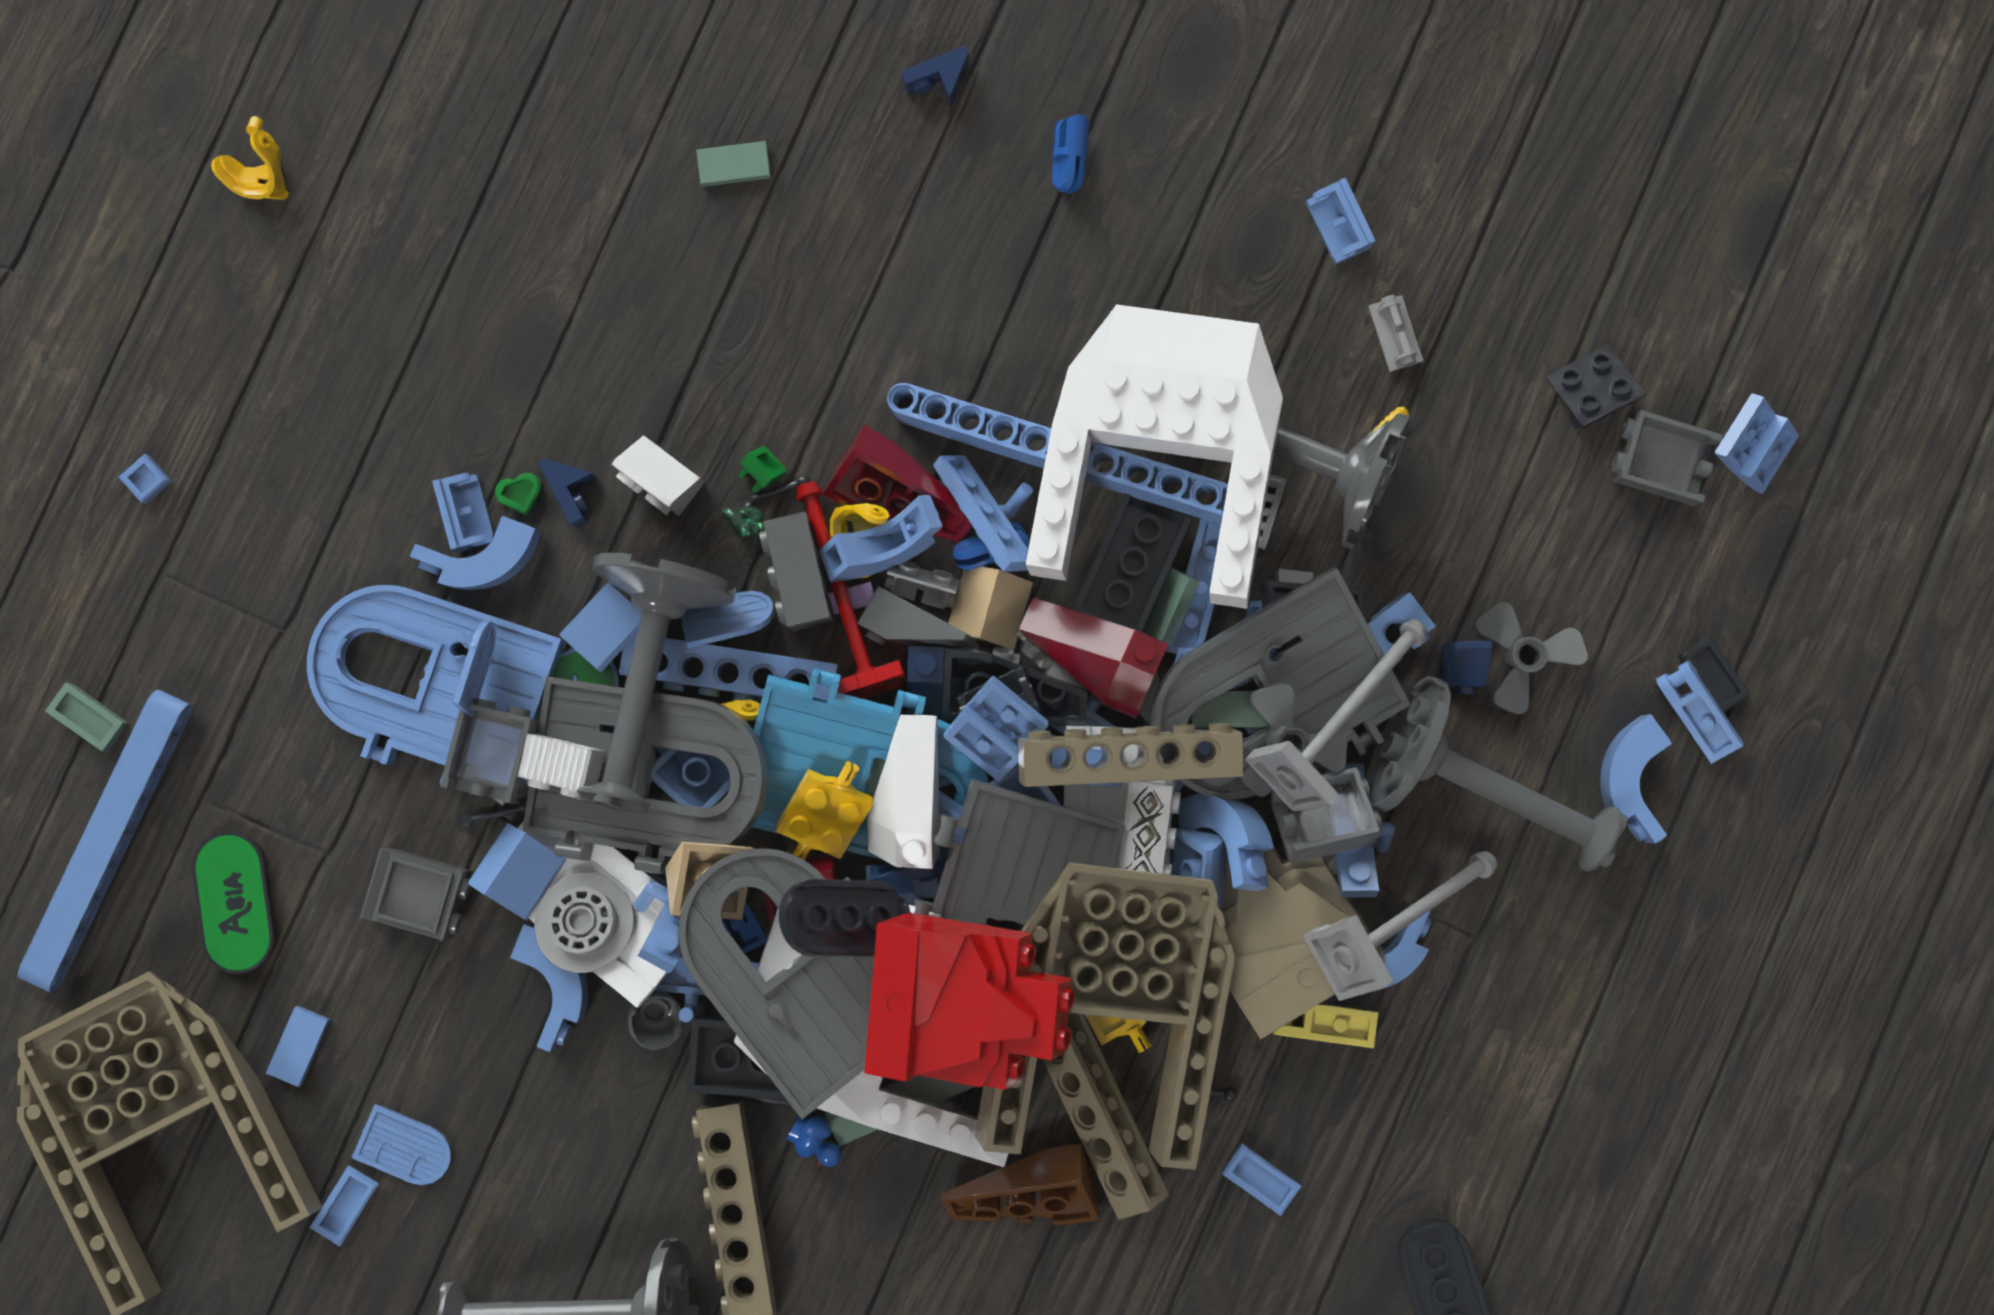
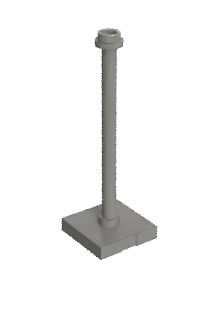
M1411 619L1409 622L1402 624L1399 629L1401 637L1302 753L1290 741L1253 749L1247 756L1246 762L1268 783L1293 812L1331 805L1339 795L1311 764L1412 645L1419 646L1424 642L1427 630L1421 622Z
M1487 851L1475 853L1471 856L1468 867L1369 935L1357 914L1341 919L1331 925L1326 924L1314 928L1303 935L1338 1000L1341 1001L1383 989L1392 983L1393 979L1375 948L1477 877L1488 878L1493 875L1497 868L1495 857Z

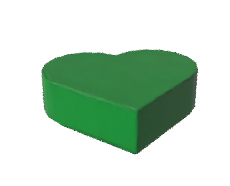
M522 473L515 480L508 478L500 481L496 486L495 495L498 501L505 506L529 517L542 493L543 485L536 475Z

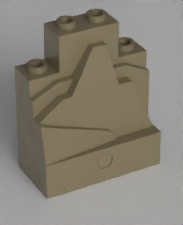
M1275 847L1263 852L1269 888L1257 892L1233 888L1227 853L1224 899L1220 910L1226 925L1224 927L1228 941L1232 945L1235 955L1229 990L1260 1039L1335 994L1303 935L1314 928L1326 924L1331 925L1356 914L1367 934L1372 933L1349 897H1340L1338 879L1324 857L1302 861L1291 866L1289 858L1283 861ZM1379 945L1375 949L1385 964L1384 950Z

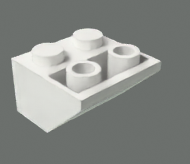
M644 435L612 463L620 471L616 475L619 480L637 494L643 489L648 492L645 499L665 515H668L672 510L680 516L704 484L700 477Z

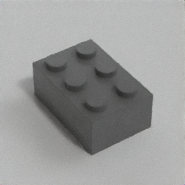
M801 512L763 521L765 531L759 532L764 553H767V556L772 558L773 566L767 567L772 588L779 591L781 601L775 602L780 623L783 622V625H787L793 632L834 623L835 620L817 542L807 513Z

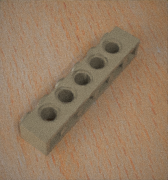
M1210 723L1209 730H1195V725L1180 724L1173 725V731L1159 732L1158 726L1137 727V733H1123V728L1112 727L1102 728L1101 734L1087 735L1085 729L1064 730V736L1050 737V731L1028 732V738H1018L1019 782L1024 787L1243 777L1242 732L1231 729L1230 723ZM1207 741L1210 747L1208 755L1203 759H1197L1195 756L1197 745ZM1166 743H1172L1174 747L1172 757L1169 760L1161 761L1159 758L1160 748ZM1135 744L1138 748L1136 759L1125 763L1123 760L1124 749L1129 745ZM1094 746H1100L1102 749L1100 761L1096 764H1088L1086 761L1088 750ZM1056 748H1064L1066 751L1065 761L1059 766H1052L1049 761L1051 752Z
M1069 1013L1068 1028L1071 1029L1069 1048L1064 1054L1052 1061L1043 1059L1044 1064L1118 1220L1148 1212L1166 1199L1169 1194L1084 1014Z
M731 1100L702 1105L696 1110L697 1116L692 1117V1128L694 1137L701 1139L702 1152H698V1165L700 1173H706L708 1188L703 1190L706 1210L712 1209L714 1223L709 1225L710 1240L712 1246L718 1245L720 1259L715 1260V1271L718 1282L723 1281L725 1296H721L722 1314L777 1315L744 1102L742 1100ZM718 1132L727 1134L731 1140L730 1148L725 1150L717 1148L713 1143V1135ZM728 1168L734 1171L737 1177L736 1183L733 1185L723 1184L719 1179V1170ZM730 1204L738 1206L742 1211V1219L738 1221L728 1219L724 1212L725 1206ZM733 1241L744 1242L748 1247V1254L743 1257L734 1255L730 1249V1243ZM740 1277L749 1278L754 1284V1290L747 1293L740 1291L737 1288L736 1279Z

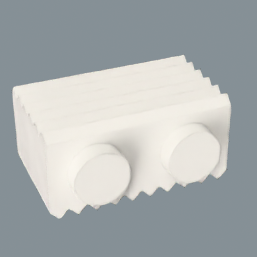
M527 734L517 776L529 779L528 786L549 790L550 785L561 787L560 794L577 798V789L579 787L599 783L598 778L600 777L605 751L543 735Z

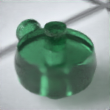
M742 506L735 511L727 507L722 512V517L731 520L734 532L740 536L756 535L763 528L764 517L757 507Z

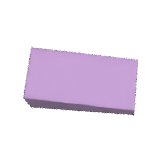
M871 582L847 588L854 610L867 607L874 595ZM829 593L833 614L838 615L840 612L834 593Z

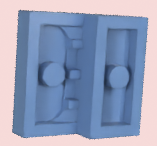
M1752 393L1716 449L1715 454L1739 479L1756 492L1763 494L1796 442L1799 434L1788 418L1774 413L1764 397Z
M992 676L964 707L946 730L943 737L999 782L1018 763V738H1028V732L1044 731L1048 727V720L995 676Z

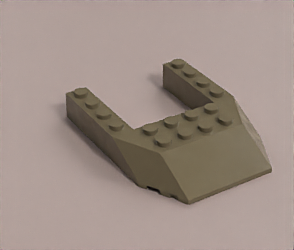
M1069 862L1021 930L1033 933L1032 945L1035 946L1036 954L1034 963L1029 971L1072 978L1071 990L1075 992V1002L1070 1013L1172 1023L1149 1152L1161 1167L1196 1170L1235 960L1233 948L1228 941L1224 927L1226 924L1223 913L1219 909L1217 902L1218 895L1214 881L1211 879ZM1022 1055L1025 1059L1023 1077L1010 1088L1002 1090L983 1086L975 1137L984 1151L1021 1154L1037 1058Z
M152 971L146 972L18 1039V1057L21 1065L17 1072V1085H20V1107H17V1122L111 1315H120L157 1295L162 1290L99 1162L212 1103L276 1232L293 1225L322 1208L300 1160L259 1078L214 1017Z

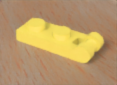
M1318 1004L1304 1013L1302 1026L1292 1025V1021L1274 1031L1273 1034L1374 1048L1378 1012Z

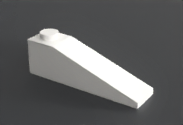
M900 715L873 798V806L867 817L868 852L895 867L932 869L940 853V845L933 841L935 834L938 835L940 829L937 716Z

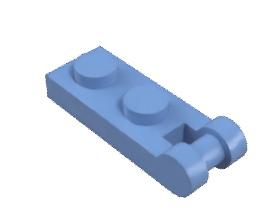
M1690 661L1679 665V670L1673 674L1668 675L1666 673L1656 679L1660 689L1711 764L1743 747L1744 742L1716 703ZM1687 682L1692 691L1681 696L1677 687Z

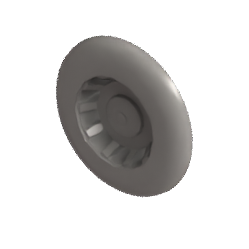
M593 872L569 875L555 883L539 903L534 924L537 943L545 957L563 970L575 973L599 970L613 962L629 942L633 929V909L629 897L617 882L605 875ZM597 898L601 899V902L599 904H596L593 901ZM603 910H607L608 917L603 916ZM606 924L607 928L603 934L601 930L603 925ZM565 937L569 939L568 945L564 944ZM598 937L599 940L592 945L591 941ZM577 943H583L584 948L578 949Z

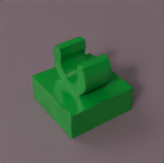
M764 445L747 453L740 461L744 468L740 471L739 477L743 479L751 474L757 480L756 485L751 490L757 492L781 480L788 470Z

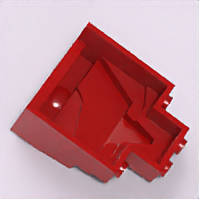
M909 912L877 923L864 1073L905 1082L920 1075L976 1087L987 1086L1006 1090L1017 1084L1023 1077L1025 1059L1022 1055L1052 1061L1064 1054L1069 1048L1071 1029L1068 1028V1016L1075 1002V992L1071 990L1072 978L1029 971L1034 963L1036 954L1035 946L1032 945L1033 933Z

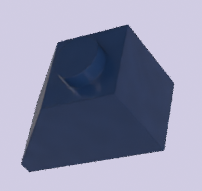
M1455 641L1441 646L1442 681L1446 682L1449 688H1453V695L1475 694V688L1486 686L1492 641Z
M908 646L907 692L926 697L922 715L937 716L939 719H942L944 647ZM907 707V715H914L915 709Z

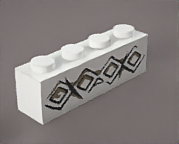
M1160 780L1129 782L1124 822L1126 828L1122 839L1120 869L1172 875L1173 864H1167L1166 862L1168 849H1175L1177 828H1171L1172 814H1179L1181 793L1175 792V782Z

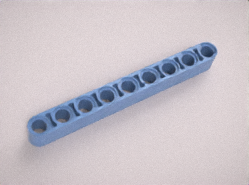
M159 689L155 690L146 701L21 962L17 974L19 979L49 993L56 992L63 984L192 713L191 704Z

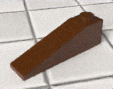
M1081 1143L1063 1144L1060 1147L1046 1148L941 1194V1201L952 1220L995 1222L1000 1216H1012L1019 1218V1223H1031L1032 1217L1053 1218V1225H1070L1100 1220L1091 1164Z

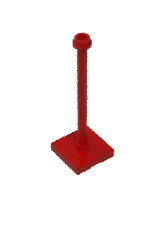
M808 482L796 488L798 492L796 498L798 502H805L819 549H821L831 539L818 497L823 492L821 487H818L817 482ZM845 581L830 582L858 669L855 675L840 679L837 693L867 699L907 686V678L899 660L879 667L871 665Z

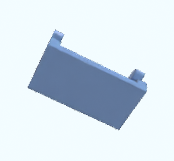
M1346 178L1318 190L1312 194V198L1306 201V205L1335 265L1369 250L1376 241Z
M462 473L433 480L450 549L460 553L489 545L494 537L478 475L469 476V473Z

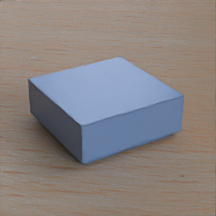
M144 454L119 476L121 481L143 504L150 502L172 482L151 456Z

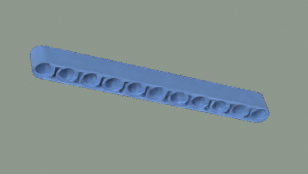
M908 383L896 384L888 392V406L896 420L902 424L1044 468L1051 428ZM903 399H913L910 407L906 409L897 408ZM936 409L946 410L942 418L937 420L930 418V415ZM970 419L979 420L976 428L972 430L963 429L966 421ZM1008 429L1013 431L1011 437L1007 440L996 439L997 433L1001 430ZM1035 440L1046 442L1045 447L1039 451L1029 449L1030 444ZM1092 442L1085 482L1122 494L1126 493L1132 495V497L1221 525L1228 488L1227 483L1100 443ZM1102 461H1110L1114 464L1108 472L1103 473L1095 469L1097 464ZM1137 471L1148 475L1146 480L1141 483H1133L1129 478ZM1170 482H1177L1182 486L1181 490L1175 494H1168L1164 492L1163 488ZM1203 493H1211L1216 497L1215 502L1209 505H1202L1197 499Z

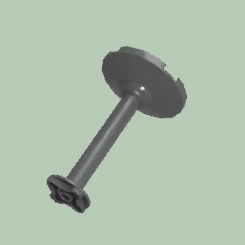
M1397 413L1367 446H1356L1348 454L1278 426L1274 455L1336 480V492L1344 499L1342 546L1355 550L1363 538L1374 506L1379 505L1406 439L1401 433L1406 424L1411 423V417Z
M600 553L594 557L592 565L594 573L629 594L634 608L642 614L603 780L600 783L579 787L576 800L626 813L647 814L650 803L632 790L631 787L670 620L681 618L686 614L687 609L732 604L735 600L736 588L728 592V581L724 578L680 563L660 559L659 567L656 568L632 560L633 554Z
M1427 676L1408 691L1409 694L1415 696L1410 702L1411 705L1406 707L1401 716L1395 714L1389 718L1381 733L1384 742L1379 745L1376 744L1366 771L1365 779L1373 785L1372 799L1369 800L1371 807L1383 812L1389 811L1399 805L1418 781H1425L1436 774L1579 844L1578 864L1580 869L1590 872L1599 865L1606 868L1611 864L1615 856L1617 840L1628 822V817L1622 814L1619 808L1610 805L1603 808L1591 819L1449 749L1448 738L1444 732L1451 698L1448 684L1436 677Z
M682 1238L661 1240L652 1255L646 1284L637 1290L633 1299L470 1303L467 1290L462 1282L459 1280L443 1282L440 1288V1304L436 1315H699L698 1305L689 1304L688 1278L696 1277L695 1264L690 1248Z

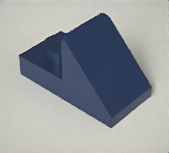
M966 45L901 71L902 83L907 95L914 92L916 94L926 93L932 90L936 83L940 82L948 104L951 106L969 64V53Z
M545 458L538 461L570 525L578 528L588 523L589 521L585 515V512L589 511L588 505L580 492L574 494L573 491L597 479V476L591 472Z
M940 852L932 869L895 867L886 862L872 866L870 870L873 881H883L891 884L897 889L895 891L900 897L904 896L907 903L914 906L916 895L912 881H931L944 871L945 865Z
M747 897L745 899L742 920L722 919L725 929L744 954L767 942L768 938L753 913Z

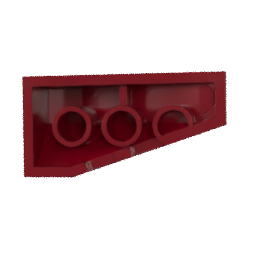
M865 424L849 445L823 492L824 496L842 506L864 503L881 506L889 513L887 522L900 514L918 496L930 495L942 524V528L934 534L935 536L960 542L972 527L969 519L960 510L959 504L946 487L894 441Z
M1036 598L1032 599L1018 630L1050 659L1053 658L1069 672V676L1077 683L1080 682L1093 693L1094 697L1101 704L1137 719L1168 646L1167 643L1135 629Z

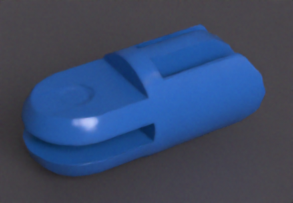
M1076 114L1055 122L1052 182L1060 192L1073 194L1081 188L1084 181L1089 121L1083 114Z
M1017 521L1012 522L1011 525L1027 549H1029L1030 540L1023 525ZM978 536L965 539L954 547L953 557L956 559L955 563L963 570H973L989 564H996L994 557Z

